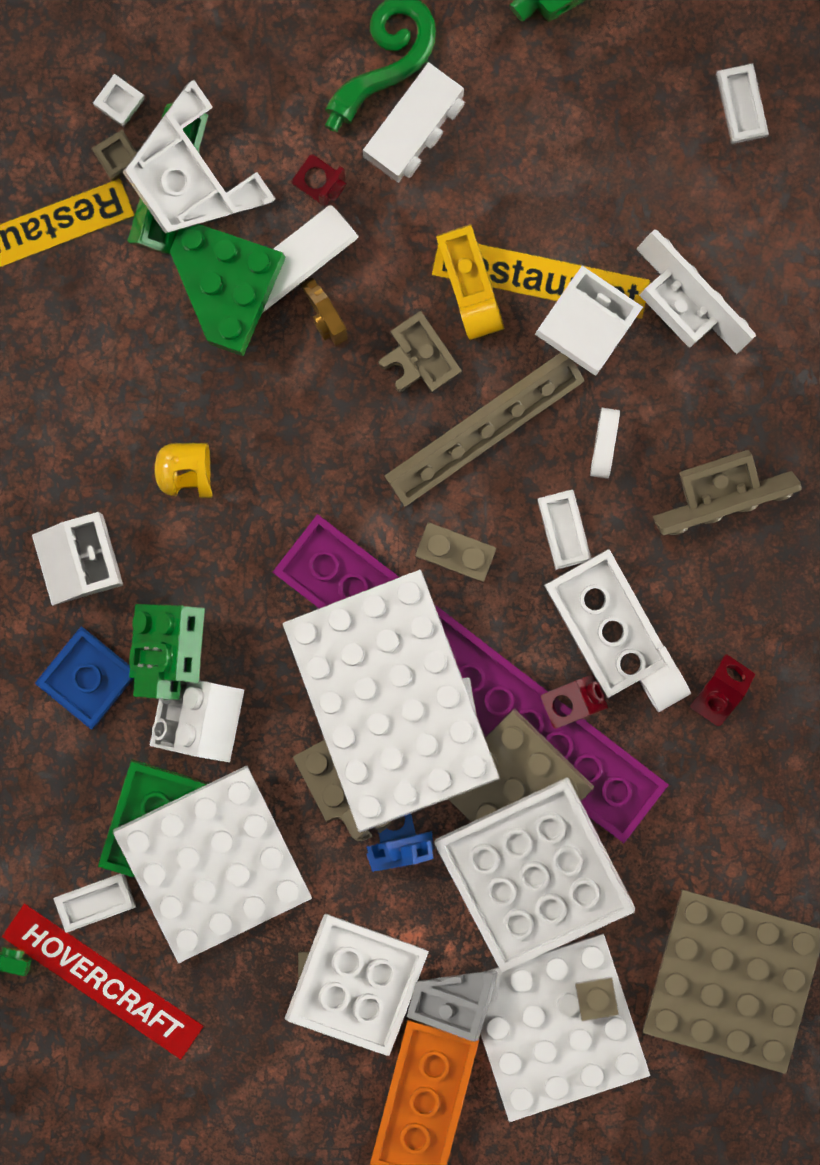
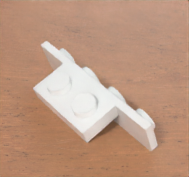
M656 229L638 246L637 250L661 274L640 293V297L689 348L711 328L736 354L756 336L748 323L739 317L724 301L721 294L715 291L699 275L696 268L689 264L673 247L672 243Z

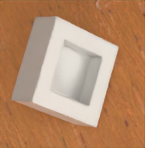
M114 74L95 99L93 105L124 127L144 101L145 96Z

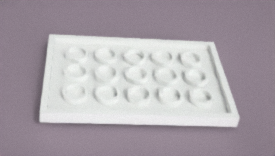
M421 570L282 623L359 832L369 830L500 779Z

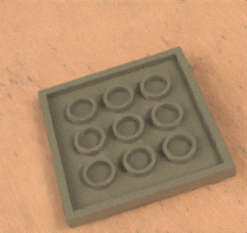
M681 889L642 1033L786 1074L820 953V928Z

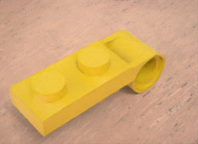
M472 224L436 235L469 340L505 329Z

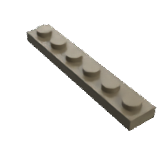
M559 353L387 473L384 477L399 500L406 507L582 384L585 380L575 362L563 353Z

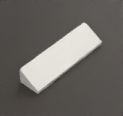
M332 205L327 206L274 248V250L283 252L286 259L263 312L358 238L355 231Z

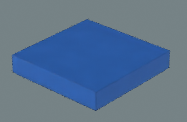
M81 626L35 684L93 730L135 678H129L130 665Z

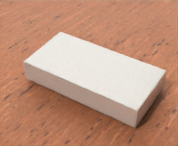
M753 64L717 71L716 76L731 143L735 144L767 137L769 132Z
M574 490L538 498L537 501L555 570L578 565L591 559Z
M124 874L109 877L53 898L65 933L136 908L132 892Z

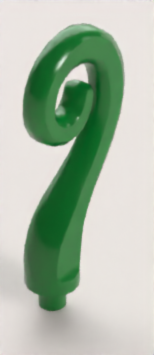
M385 0L375 9L370 20V33L373 40L381 48L390 51L401 50L407 46L411 39V33L406 28L399 30L396 34H389L386 31V21L395 14H405L414 20L417 26L416 41L409 53L399 61L361 74L344 83L336 91L325 108V111L330 115L325 124L327 129L337 133L343 122L351 123L359 107L368 96L403 81L419 70L427 61L435 44L436 25L430 10L422 1Z

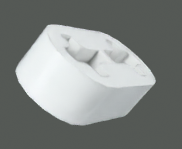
M601 408L590 476L609 479L620 410Z

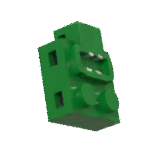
M135 604L132 621V646L129 657V678H135L133 697L180 700L181 681L199 683L205 608Z

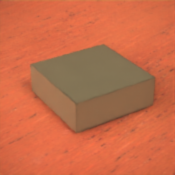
M123 130L91 148L111 181L124 174L123 171L137 153Z

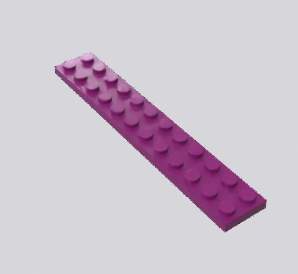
M318 514L272 572L319 609L399 578V576ZM435 605L462 678H470L476 716L483 735L486 737L515 708L594 786L593 790L581 800L587 815L622 843H625L669 784L583 718L557 729L553 728L541 699V695L548 691ZM556 698L554 706L557 713L561 716L570 715L572 710Z

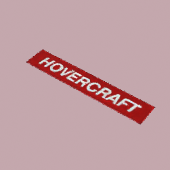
M25 903L2 935V938L18 949L23 950L31 958L180 1060L204 1027L69 933H65L62 928Z

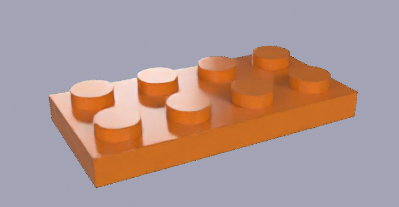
M407 1020L370 1165H447L479 1040L473 1042L427 1024Z

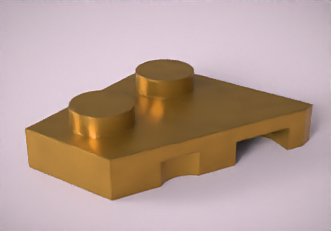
M312 278L301 284L303 291L317 315L313 316V319L324 341L331 338L334 345L337 346L347 340V330L330 299L323 292L322 288L317 285L315 279Z

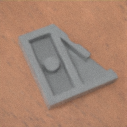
M491 970L420 980L416 982L406 1017L475 1042L480 1037L498 972Z

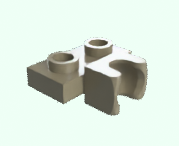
M421 311L390 331L399 347L378 361L382 370H387L392 366L403 368L404 375L395 383V389L398 393L403 392L418 382L420 378H422L428 389L433 393L462 373V370Z

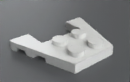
M195 80L185 86L123 171L164 233L263 206L275 200V197L257 172L226 193L184 133L183 128L213 108Z

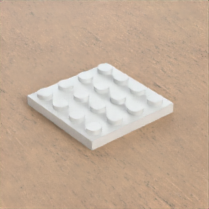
M248 765L113 830V834L178 963L312 899Z
M568 777L445 834L434 842L501 972H505L635 912V906Z
M604 933L555 948L505 972H501L499 967L491 969L497 971L498 975L480 1034L509 1122L650 1076ZM612 977L619 1015L582 1021L575 983Z

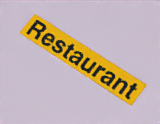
M121 179L0 224V267L134 216Z
M438 244L432 275L449 278ZM478 244L492 288L558 301L581 268V265ZM584 266L641 305L643 308L636 318H643L646 302L640 297V293L650 284V280Z

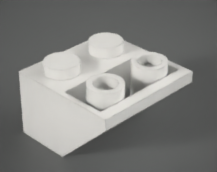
M582 265L535 335L596 376L643 307Z
M100 512L59 523L32 535L52 606L123 586L105 519Z
M181 681L180 700L159 699L155 722L152 727L150 746L196 757L230 762L244 689L199 681V683Z

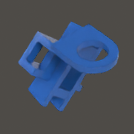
M411 813L405 815V823L401 829L390 830L386 828L379 833V844L367 847L368 853L366 854L372 872L432 860V851L434 850L432 831L416 834Z

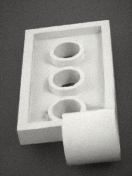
M610 549L605 550L544 585L607 698L640 681L651 703L658 712L691 695L686 681L676 667L666 647L661 643ZM593 588L602 591L605 597L603 606L598 610L589 609L584 602L585 594ZM609 621H617L622 627V636L616 642H608L602 635L603 626ZM634 653L639 657L640 668L636 673L626 674L622 671L620 661L625 654Z

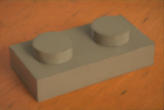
M428 522L415 557L484 583L497 548Z

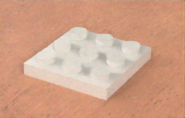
M324 913L285 1019L291 1023L390 1056L429 951Z

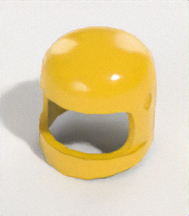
M171 443L160 449L156 456L154 470L156 483L163 493L169 496H177L180 489L194 487L198 488L200 498H212L208 443ZM192 470L177 476V471Z

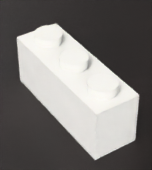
M428 62L365 146L363 157L398 183L404 175L410 178L422 161L418 156L426 146L432 149L442 136L443 130L440 127L447 117L453 120L465 104L462 100L464 88Z

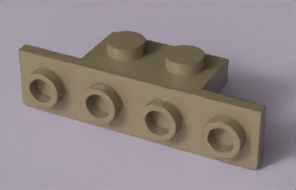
M748 449L679 472L687 505L655 515L653 519L662 535H679L686 532L691 526L701 523H715L720 521L723 516L737 511L749 512L756 509L759 504L771 500L782 501L788 499L793 493L801 491L802 486L792 471L759 481L753 456Z

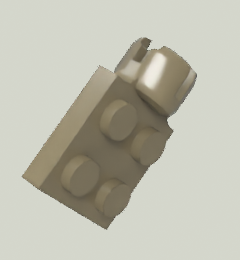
M323 740L293 756L326 822L330 823L333 820L341 819L351 837L357 842L372 838L370 830L358 831L326 741ZM391 821L376 826V830L381 833L391 824Z

